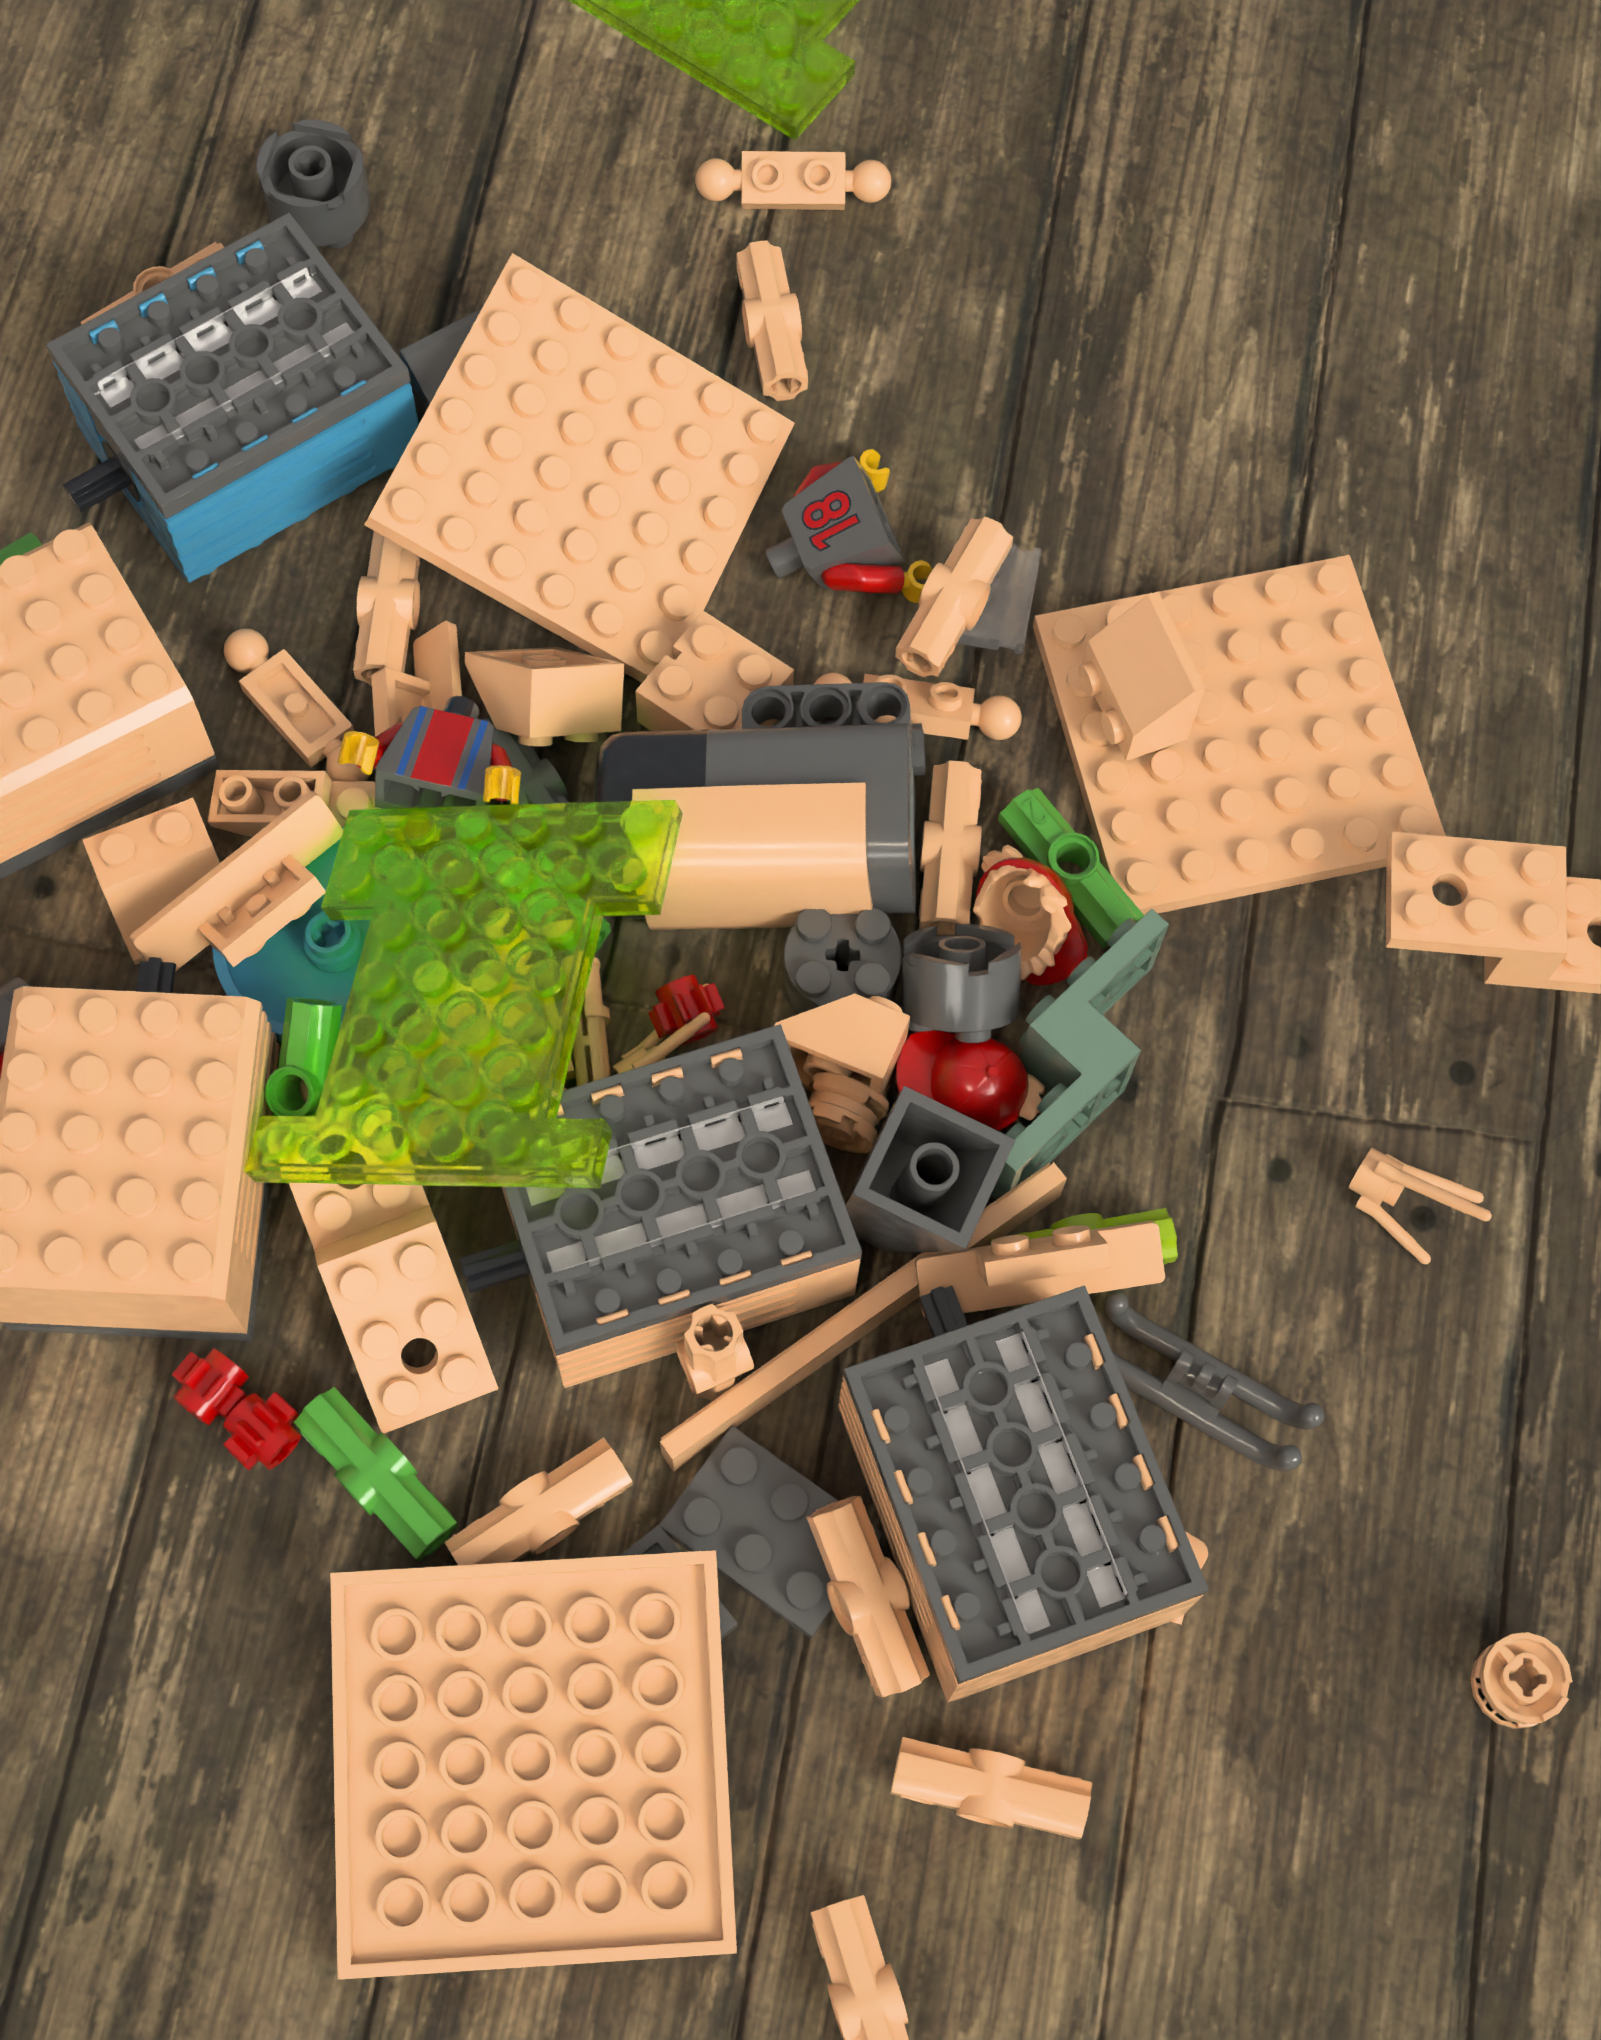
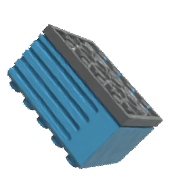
M290 212L46 344L54 367L58 371L57 374L60 382L64 386L66 397L71 404L72 412L77 419V425L86 441L102 462L63 484L73 505L82 513L122 490L188 583L203 575L212 573L218 566L250 548L259 546L264 540L290 525L306 519L311 513L339 497L352 493L357 487L388 469L395 468L419 425L412 386L409 383L411 381L408 368Z

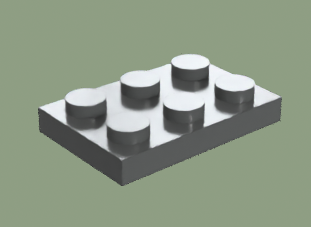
M732 1425L662 1520L660 1526L672 1540L689 1552L716 1550L717 1572L809 1639L814 1637L832 1611L827 1593V1583L831 1579L806 1517L817 1509L838 1500ZM873 1526L877 1540L880 1542L884 1533Z

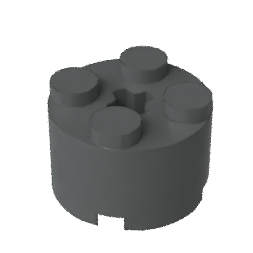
M302 120L292 123L293 130L279 137L276 131L261 146L256 163L270 222L290 212L315 246L328 245L332 248L347 246L353 240L354 233L360 229L367 219L371 204L360 148L351 140L350 134L345 129L323 120Z
M872 908V910H863L859 914H829L825 909H805L799 914L797 921L787 936L783 962L784 994L793 1010L795 1009L800 1014L852 994H857L867 999L871 996H879L894 1002L902 954L898 936L891 926L890 919L886 913L880 909ZM837 965L847 966L848 971H838Z
M955 924V935L937 936V926L914 931L903 940L902 1011L904 1014L911 1016L908 1030L917 1032L931 1030L955 1032V1037L959 1041L979 1043L991 1038L992 1029L1003 1027L1018 1019L1021 993V944L1019 942L1014 946V935L1008 931L991 926Z

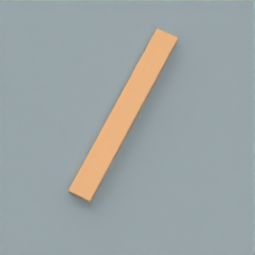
M1054 1162L1046 1164L984 1208L966 1249L989 1246L991 1239L1007 1235L1060 1197L1067 1178ZM922 1252L917 1257L944 1252ZM917 1257L661 1437V1455L673 1472L725 1436L732 1425L736 1428L920 1297L915 1266Z

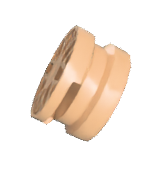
M829 1072L813 1075L809 1083L812 1094L808 1102L823 1143L843 1151L868 1153L877 1137L875 1126L881 1118L886 1116L889 1102L882 1094L879 1095L870 1089V1086L850 1077Z
M1529 1632L1510 1634L1483 1649L1474 1662L1470 1679L1473 1697L1482 1712L1497 1724L1513 1729L1535 1726L1560 1713L1569 1700L1567 1694L1569 1684L1572 1683L1569 1663L1561 1650L1545 1637ZM1476 1678H1480L1481 1684L1476 1682ZM1478 1689H1481L1485 1696L1483 1700L1479 1696ZM1487 1702L1494 1709L1491 1712L1485 1706ZM1499 1713L1505 1718V1721L1499 1719L1495 1714Z

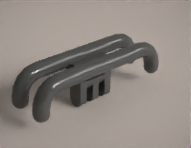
M1113 1291L1106 1296L1104 1301L1105 1313L1113 1324L1129 1336L1175 1362L1165 1381H1162L1112 1351L1127 1389L1262 1466L1277 1471H1290L1299 1466L1302 1455L1296 1446H1278L1270 1443L1219 1414V1411L1232 1394L1283 1424L1309 1430L1323 1422L1324 1411L1319 1404L1307 1403L1304 1405L1278 1394L1144 1317L1129 1306V1300L1123 1292Z

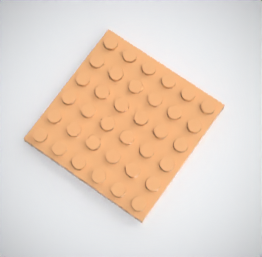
M512 253L364 525L593 656L624 663V673L642 683L665 655L673 659V645L698 615L704 611L795 423Z
M1350 555L1159 591L1206 688L1188 740L1125 761L1118 744L1112 745L1106 738L1101 723L1102 710L1095 696L1088 697L1080 682L1078 668L1083 662L1088 640L1148 594L1035 615L1033 629L1102 865L1143 915L1151 909L1158 914L1386 867L1387 840L1391 832L1446 836Z
M716 1550L330 1573L338 1980L737 1953Z

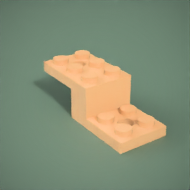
M1391 832L1387 840L1386 948L1484 956L1485 984L1601 994V947L1595 945L1587 933L1589 926H1601V880L1566 877V847ZM1439 883L1452 885L1460 893L1462 902L1455 906L1442 904L1435 898L1432 886Z
M387 1090L270 1132L313 1245L318 1269L381 1432L385 1434L498 1390ZM354 1153L362 1156L367 1161L368 1170L361 1181L355 1184H343L333 1176V1165L342 1155ZM416 1338L428 1339L436 1347L435 1356L429 1364L416 1368L403 1362L401 1352L409 1341Z

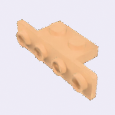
M444 621L414 641L415 676L388 667H384L371 675L375 737L396 723H404L411 710L415 707L424 706L444 711L446 702L450 697L462 696L459 665L460 653L456 624ZM444 823L442 840L462 830L464 827Z
M314 791L308 792L130 935L129 940L146 961L149 960V957L161 958L163 962L175 963L176 971L209 944L235 967L243 959L260 951L269 938L290 921L303 916L310 909L311 905L326 893L317 878L305 867L344 836L343 828L322 798Z
M1154 1221L1090 1230V1227L1083 1225L1067 1226L1054 1230L1052 1232L1053 1236L1028 1239L1026 1235H1009L993 1239L990 1246L970 1248L964 1252H944L919 1256L915 1260L919 1295L921 1297L929 1294L931 1290L943 1286V1288L953 1286L963 1313L1033 1303L1083 1285L1086 1286L1088 1294L1161 1283L1165 1279L1159 1227Z

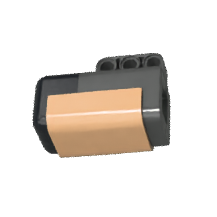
M886 682L766 686L754 690L744 700L742 729L622 732L611 735L601 744L596 762L592 852L608 902L614 911L622 917L633 920H646L650 930L757 929L792 927L797 921L799 914L805 909H825L829 914H859L863 910H872V908L880 909L886 914L915 913L913 730L909 698L901 687ZM885 715L896 717L895 720L888 723L874 721ZM828 717L839 719L835 723L829 725H822L817 723L823 718ZM770 719L781 720L775 726L766 727L760 725Z

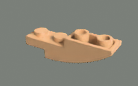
M216 770L207 820L210 826L253 837L308 792L314 791L322 798L341 827L367 829L392 838L400 844L442 843L444 823L375 807V782L332 781L326 771Z

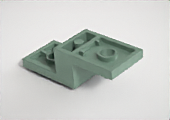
M1153 909L1148 911L1137 923L1132 918L1124 921L1108 939L1107 945L1111 947L1097 961L1091 956L1084 959L1068 977L1066 982L1070 987L1056 1000L1051 995L1043 998L1027 1016L1026 1022L1030 1025L1020 1039V1042L1023 1044L1020 1060L1027 1073L1037 1078L1045 1086L1047 1095L1037 1106V1110L1041 1114L1027 1128L1021 1123H1017L1005 1134L1016 1141L991 1193L996 1200L1046 1164L1051 1163L1125 1091L1141 1050L1103 1015L1143 978L1154 965L1169 923Z

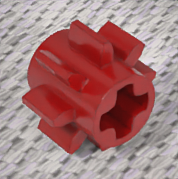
M692 974L676 979L655 991L660 1004L654 1005L652 1007L653 1010L648 1012V1015L659 1038L669 1034L672 1035L703 1012L710 1015L709 1023L680 1046L701 1040L719 1029L714 1017L720 1015V1011L725 1009V1005L715 983L703 987L702 984L699 985L696 976Z
M214 1348L205 1359H200L190 1351L171 1374L182 1385L172 1398L207 1426L218 1415L226 1419L235 1406L247 1397L245 1396L246 1393L240 1388L248 1380L249 1376L233 1361Z
M274 1392L267 1401L259 1394L252 1393L238 1403L225 1419L223 1427L232 1436L223 1446L247 1470H251L258 1461L268 1470L273 1469L292 1453L301 1439V1434L292 1427L295 1425L294 1421L299 1415L277 1392Z

